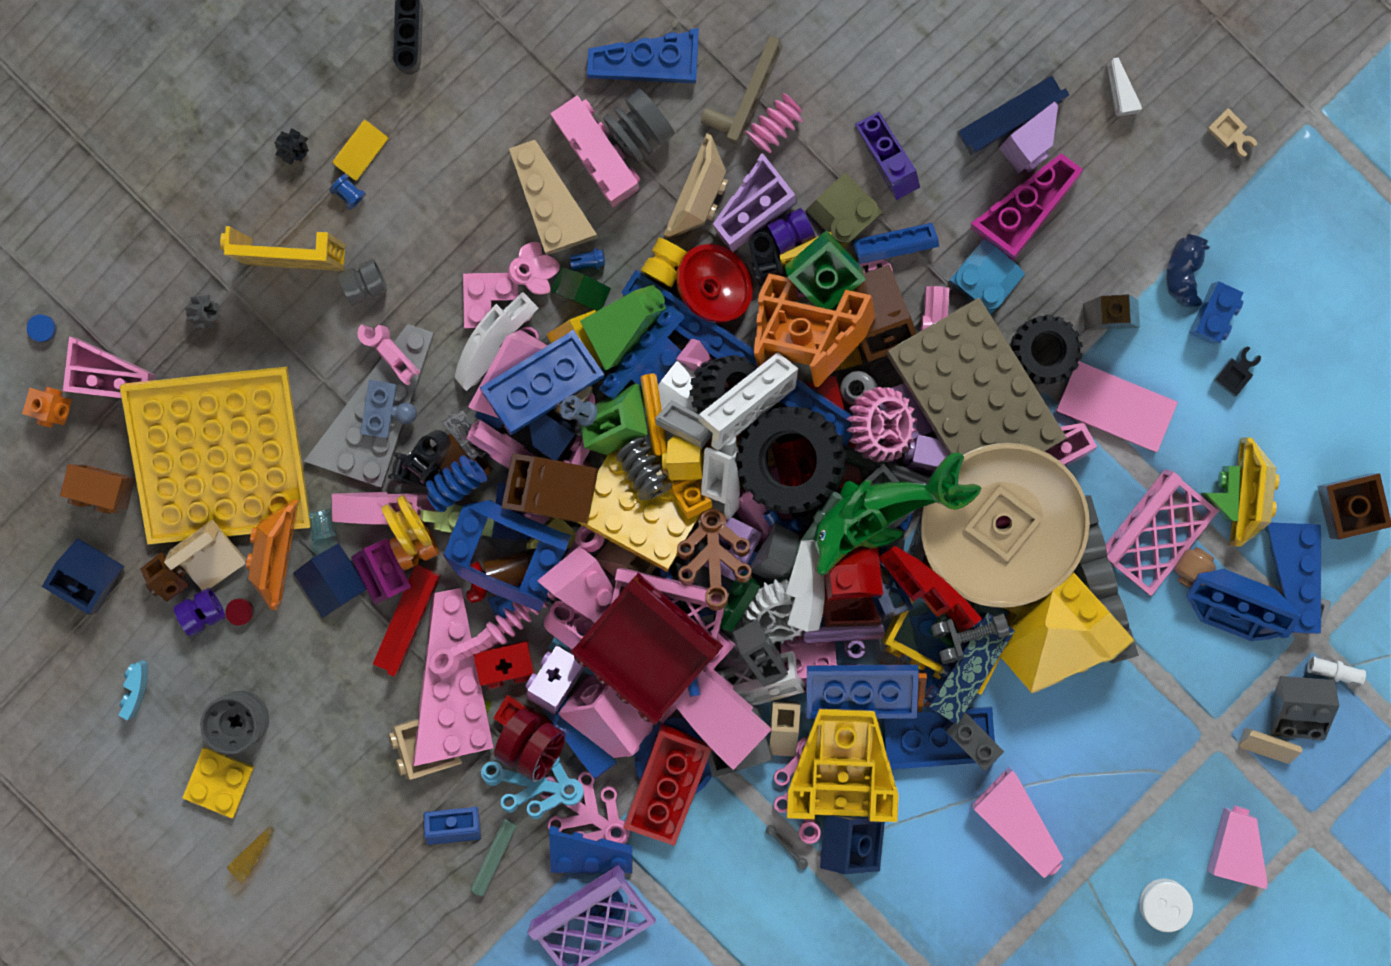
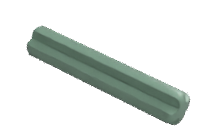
M507 819L503 820L471 887L472 893L478 896L485 894L517 827L514 822Z

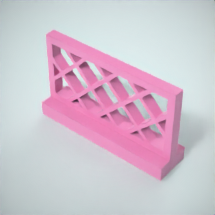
M1164 469L1105 544L1107 557L1116 569L1148 595L1152 596L1175 567L1183 553L1191 547L1219 510L1187 485L1175 472ZM1178 487L1185 491L1186 503L1173 504L1172 494ZM1192 506H1204L1208 510L1202 520L1193 521ZM1187 507L1188 522L1175 523L1174 508ZM1168 509L1169 524L1156 526V514L1159 510ZM1188 526L1189 536L1187 539L1176 542L1175 527ZM1170 528L1171 543L1158 544L1157 530ZM1144 531H1151L1152 545L1139 547L1140 534ZM1171 547L1172 558L1166 563H1159L1158 549ZM1153 550L1154 564L1141 566L1140 551ZM1134 552L1136 567L1125 568L1119 563L1125 553ZM1154 569L1155 579L1149 587L1142 582L1141 570Z
M617 569L616 584L611 604L621 593L622 586L626 587L635 575L640 573L666 597L673 598V603L679 600L685 601L692 611L688 616L694 615L700 626L709 634L708 628L714 625L712 636L716 640L718 639L724 608L717 610L715 621L707 626L698 614V611L708 607L705 602V593L708 588L693 584L683 585L680 581L631 569ZM714 597L711 601L713 603H720L722 600L719 597ZM692 603L702 606L695 609Z

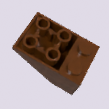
M889 264L864 273L866 280L853 290L854 292L872 295L875 318L866 337L859 344L864 359L867 362L886 356L888 350L917 334Z
M512 453L501 508L522 514L588 524L599 469Z

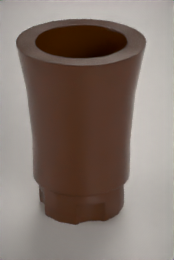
M535 549L526 551V553L523 550L499 559L483 561L485 572L491 577L517 586L523 581Z

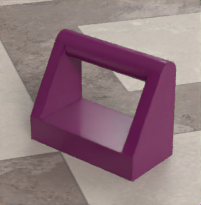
M387 538L351 556L374 605L411 587Z

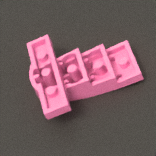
M719 630L717 640L723 647L697 676L701 695L690 697L687 687L661 717L660 721L664 723L678 709L700 737L734 770L772 729L752 711L753 707L733 690L735 686L713 670L735 646Z

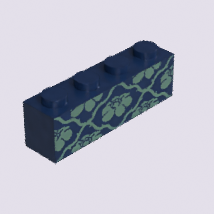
M981 612L979 616L982 619L969 629L974 630V628H979L980 626L990 625L993 621V616L989 613ZM1008 626L1009 636L999 638L996 634L992 633V635L981 636L979 639L976 638L975 640L962 643L960 646L964 659L942 666L939 672L941 678L936 686L932 685L926 692L924 697L926 702L923 706L949 723L957 725L1015 630Z

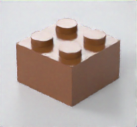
M68 464L60 496L68 498L67 503L80 507L95 505V511L111 514V512L118 513V510L128 509L135 478L84 464Z

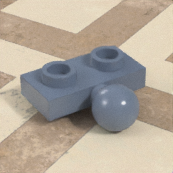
M369 380L360 434L389 438L392 417H396L397 421L401 424H410L416 419L417 411L412 404L402 403L394 406L397 384Z

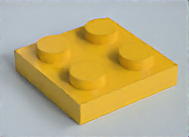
M203 747L182 798L233 819L255 767L210 748Z

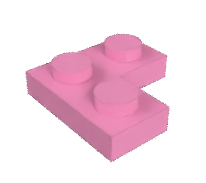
M509 273L463 274L464 328L475 329L492 309V301H514L519 296V284L514 283L510 279Z

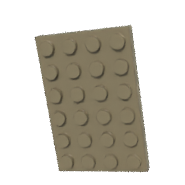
M980 297L886 352L948 455L956 452L964 455L974 449L997 443H1018L1046 451L1067 438Z

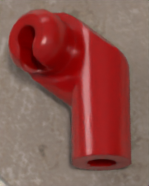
M478 561L470 565V567L485 573ZM472 583L470 590L466 592V598L471 603L480 602L485 598L487 590Z

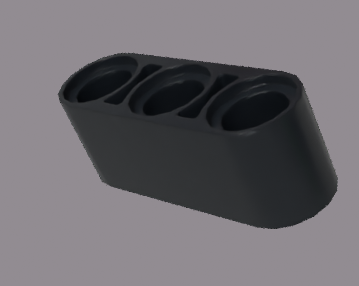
M395 0L393 60L403 74L411 75L416 73L421 66L423 6L420 0H414L416 2L415 8L411 11H404L402 7L407 0ZM406 27H413L415 29L413 37L409 39L402 38V31ZM411 54L414 56V61L411 65H401L400 61L404 55Z

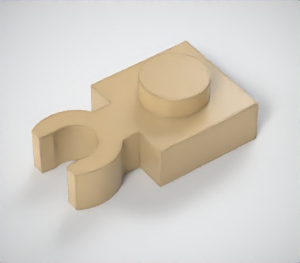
M1229 108L1207 128L1225 148L1232 143L1236 154L1241 158L1247 155L1246 151L1242 148L1243 143H1248L1252 148L1257 145V141L1253 137L1245 136L1242 133L1247 126Z

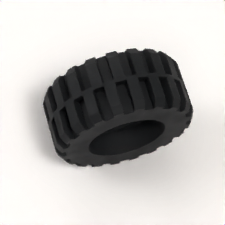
M779 407L758 416V420L746 428L747 433L745 437H741L739 442L741 450L736 455V461H740V469H737L738 475L743 477L745 482L743 487L746 492H751L753 495L752 499L758 504H764L767 509L787 514L812 510L826 502L832 492L839 489L842 484L840 480L845 475L847 468L844 467L847 451L843 449L842 443H844V440L836 432V426L832 422L827 421L825 416L819 412L803 407ZM794 433L804 436L812 443L816 451L817 465L814 474L808 481L798 486H786L774 479L768 467L767 460L770 446L778 437L785 434Z

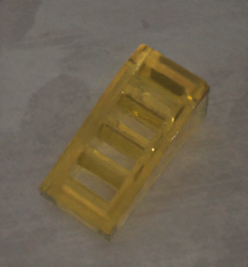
M268 827L227 866V870L240 883L248 878L273 836L275 830L272 827Z

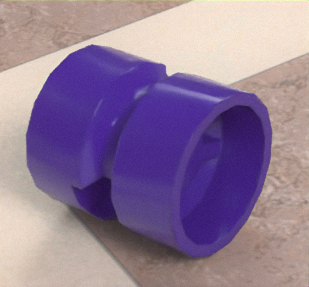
M802 208L787 214V220L785 221L779 218L766 225L780 255L796 248L798 243L802 245L816 238Z
M210 588L195 594L193 601L186 599L176 604L173 608L180 626L190 637L204 630L205 624L212 626L225 619L223 607Z

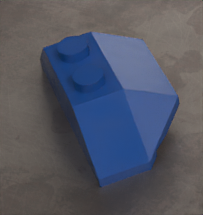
M1226 569L1199 573L1187 593V599L1201 622L1249 641L1268 640L1277 637L1288 638L1301 618V614L1275 588Z

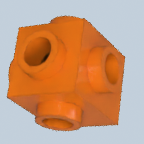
M46 387L45 391L29 388L22 414L36 418V424L52 428L53 423L65 426L72 399L61 396L63 391L55 388Z

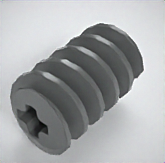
M639 437L624 446L617 454V461L623 463L622 469L624 472H628L627 478L633 482V489L639 491L638 498L640 500H650L669 491L672 484H662L667 479V475H657L662 466L651 465L657 458L655 455L646 456L651 451V447H641L646 441L644 437Z

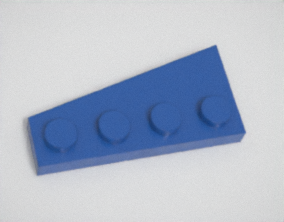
M1271 522L1265 527V530L1270 539L1271 546L1269 547L1271 555L1275 560L1278 583L1281 584L1283 597L1301 614V618L1292 633L1320 634L1321 525Z

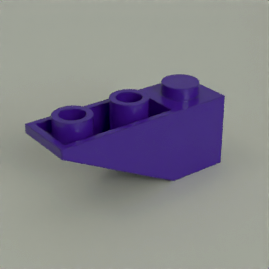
M880 112L856 123L855 126L895 199L898 200L919 189L920 184L915 167Z

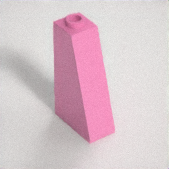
M1008 767L971 804V807L1043 878L1048 874L1052 876L1060 869L1062 865L1060 862L1063 860V857L1016 773Z

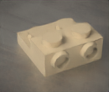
M419 719L391 727L393 733H389L388 738L392 749L397 748L400 759L396 760V766L400 776L405 775L406 779L411 780L462 764L460 756L412 766Z

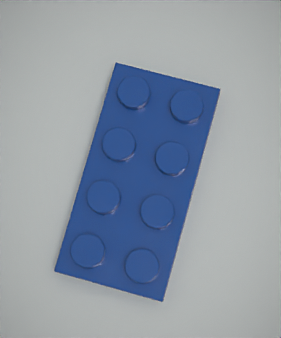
M572 330L480 387V391L509 434L512 435L562 404L566 397L575 396L604 378V373L575 331Z
M918 665L807 666L806 719H815L819 709L875 711L877 719L917 718Z
M992 707L967 708L965 712L995 742ZM932 711L917 712V718L883 719L885 750L891 770L972 764L976 762L943 729L948 721Z

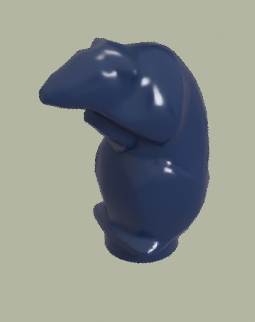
M1187 234L1186 238L1179 239L1175 244L1168 262L1166 277L1169 295L1176 299L1177 303L1186 307H1196L1203 304L1201 298L1197 295V283L1194 272L1202 267L1205 250L1210 248L1207 245L1208 240L1192 234Z

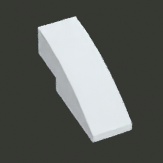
M707 447L704 454L701 495L709 497L712 507L720 510L727 520L739 509L740 483L737 466L732 456Z
M814 540L801 541L786 591L787 595L795 597L788 625L806 632L819 630L825 598V575L817 573L819 556Z

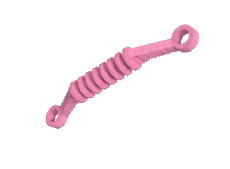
M581 526L577 530L575 541L565 557L579 546L586 552H594L603 545L605 538L595 533L592 541L585 543L588 534L593 533V531ZM549 591L547 597L555 601L556 596ZM545 599V603H544V605H543L544 608H547V607H548V604H547V602H546V599ZM512 602L515 611H511L506 607L504 612L507 618L496 615L497 626L488 622L486 624L487 627L477 637L471 638L450 649L444 648L436 651L430 659L431 670L439 677H450L457 671L460 660L495 645H504L507 643L504 636L505 633L514 637L513 626L522 630L524 627L521 619L523 618L530 623L532 619L529 612L531 611L537 616L540 612ZM445 658H449L448 664L440 669L441 662Z

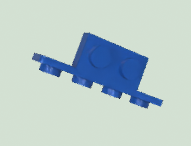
M673 307L663 311L651 329L640 337L638 344L632 351L622 358L621 363L613 373L605 377L599 390L613 400L630 380L635 384H639L642 390L641 376L652 373L656 374L659 384L676 363V358L682 352L667 337L685 316Z

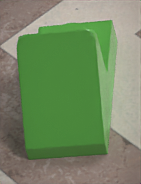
M1223 466V471H1220L1218 475L1219 488H1222V493L1201 492L1202 496L1219 510L1218 512L1227 521H1238L1240 466Z

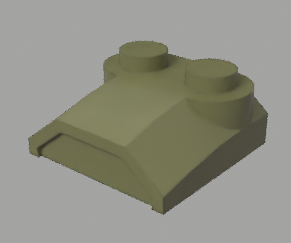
M846 173L837 179L805 210L824 231L831 232L832 236L843 248L850 244L883 213L875 200L870 198Z

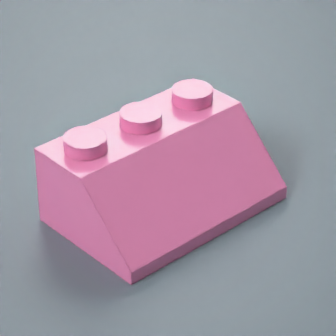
M523 330L507 335L468 407L498 418L481 393L480 387L548 345Z

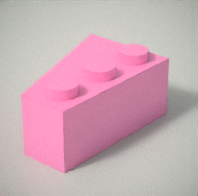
M69 336L63 391L122 398L121 384L156 380L155 374L81 339Z
M1079 423L1060 427L1067 438L1045 452L1058 459L1067 467L1093 453L1097 445L1085 424Z
M580 546L537 580L554 596L595 623L612 602L613 586L598 561Z

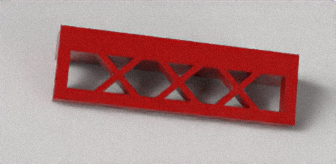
M419 564L414 567L408 581L411 587L402 594L373 661V665L387 670V674L393 677L399 674L442 574Z

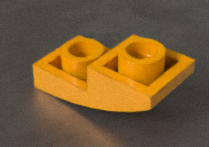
M662 467V474L667 475L665 480L667 484H672L671 491L687 519L713 508L710 498L701 495L702 486L698 479L670 480L668 470Z

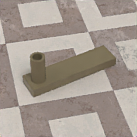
M769 36L735 118L710 108H706L702 114L701 123L728 133L727 138L730 143L741 146L745 136L744 130L747 131L782 50L783 46L780 39Z

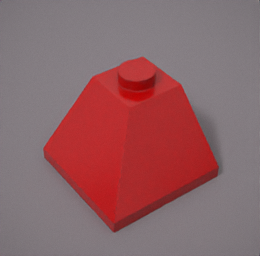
M860 546L852 549L829 573L825 574L827 600L884 595L878 547L867 548Z

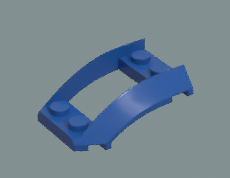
M491 500L463 504L443 554L444 558L459 577L496 595L540 612L549 591L537 580L561 562L571 535L550 528V526L514 511L503 509L501 505ZM488 518L539 540L520 588L469 566Z

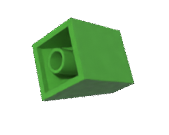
M655 285L635 290L580 321L605 370L619 365L622 358L632 351L638 344L640 337L651 329L657 322L659 315L666 310L664 296Z

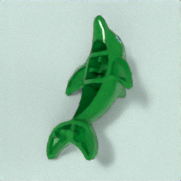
M956 452L944 458L927 484L886 482L871 485L872 481L865 480L862 484L857 485L847 481L840 492L842 498L825 513L816 528L814 543L819 556L817 573L819 575L829 573L852 549L860 546L867 548L887 546L899 539L903 532L887 528V526L918 508L938 503L948 509L957 510L971 503L980 494L982 488L976 484H958L959 471L964 455Z

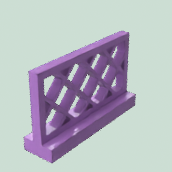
M619 865L531 920L527 933L533 941L538 940L557 966H568L563 960L564 952L579 955L578 963L573 966H588L655 923V917L624 878L625 873ZM622 888L629 896L628 904L612 901L613 893ZM596 904L607 906L606 917L590 915L591 907ZM610 907L626 910L625 921L610 919ZM629 910L641 912L646 920L639 924L628 922ZM572 919L585 920L584 931L568 929L569 921ZM588 921L604 924L603 935L587 932ZM607 924L623 927L622 935L617 938L606 936ZM552 932L563 934L562 945L551 944L546 936ZM566 936L582 938L581 949L565 946ZM585 939L601 941L600 949L597 951L584 950Z

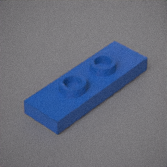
M933 223L855 239L853 240V246L859 264L936 248L939 247V239Z

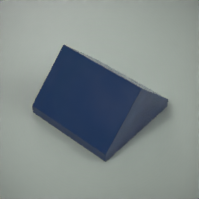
M339 543L310 559L293 572L322 618L367 590L357 569Z

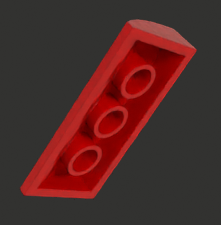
M660 724L625 817L623 828L675 846L712 748L707 743L687 733Z

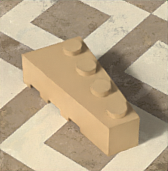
M536 140L509 148L546 255L597 239L596 232Z

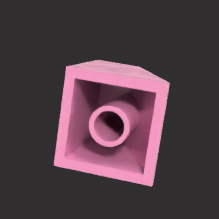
M595 674L586 676L558 714L613 758L634 755L639 750V745L645 736L649 735L653 730L654 724L643 720L636 708L630 703L622 702L617 697V692L609 685L605 686L596 679Z

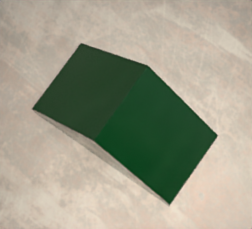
M560 267L550 292L592 310L599 311L603 308L611 288L584 274Z

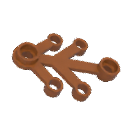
M711 508L700 514L698 518L699 527L677 546L678 556L686 560L694 555V547L706 536L708 539V545L687 566L679 570V581L683 585H691L695 581V574L709 561L710 588L705 593V602L710 609L721 610L727 605L728 593L721 586L720 561L735 572V578L739 582L749 581L752 570L748 564L741 563L719 545V535L733 545V551L739 557H744L749 553L750 543L746 538L739 537L726 526L725 515L720 510ZM710 520H715L717 524L714 526H710L707 524V522ZM744 544L746 549L739 550L737 545ZM689 547L691 550L688 553H683L681 549ZM740 570H746L748 574L746 576H741L738 574V572ZM688 572L692 574V577L685 579L682 575ZM714 597H719L722 601L720 603H713L711 600Z

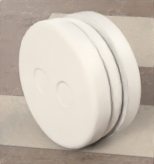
M1163 878L1154 880L1145 886L1139 898V909L1145 921L1154 929L1161 932H1175L1189 922L1193 913V901L1188 891L1178 882Z

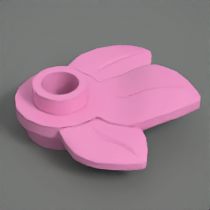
M530 242L519 250L518 258L514 259L508 267V273L514 283L525 285L534 294L543 295L550 293V285L547 280L557 274L560 264L555 258L542 255L541 243ZM519 267L524 268L526 274L521 273Z

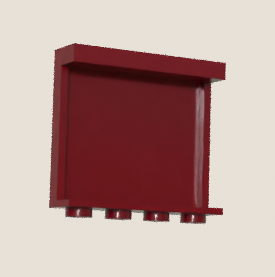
M637 573L580 642L571 650V653L579 665L585 668L588 667L595 673V677L600 683L605 686L609 685L617 692V697L622 702L630 703L636 708L643 720L656 725L708 663L714 659L723 645L640 573Z

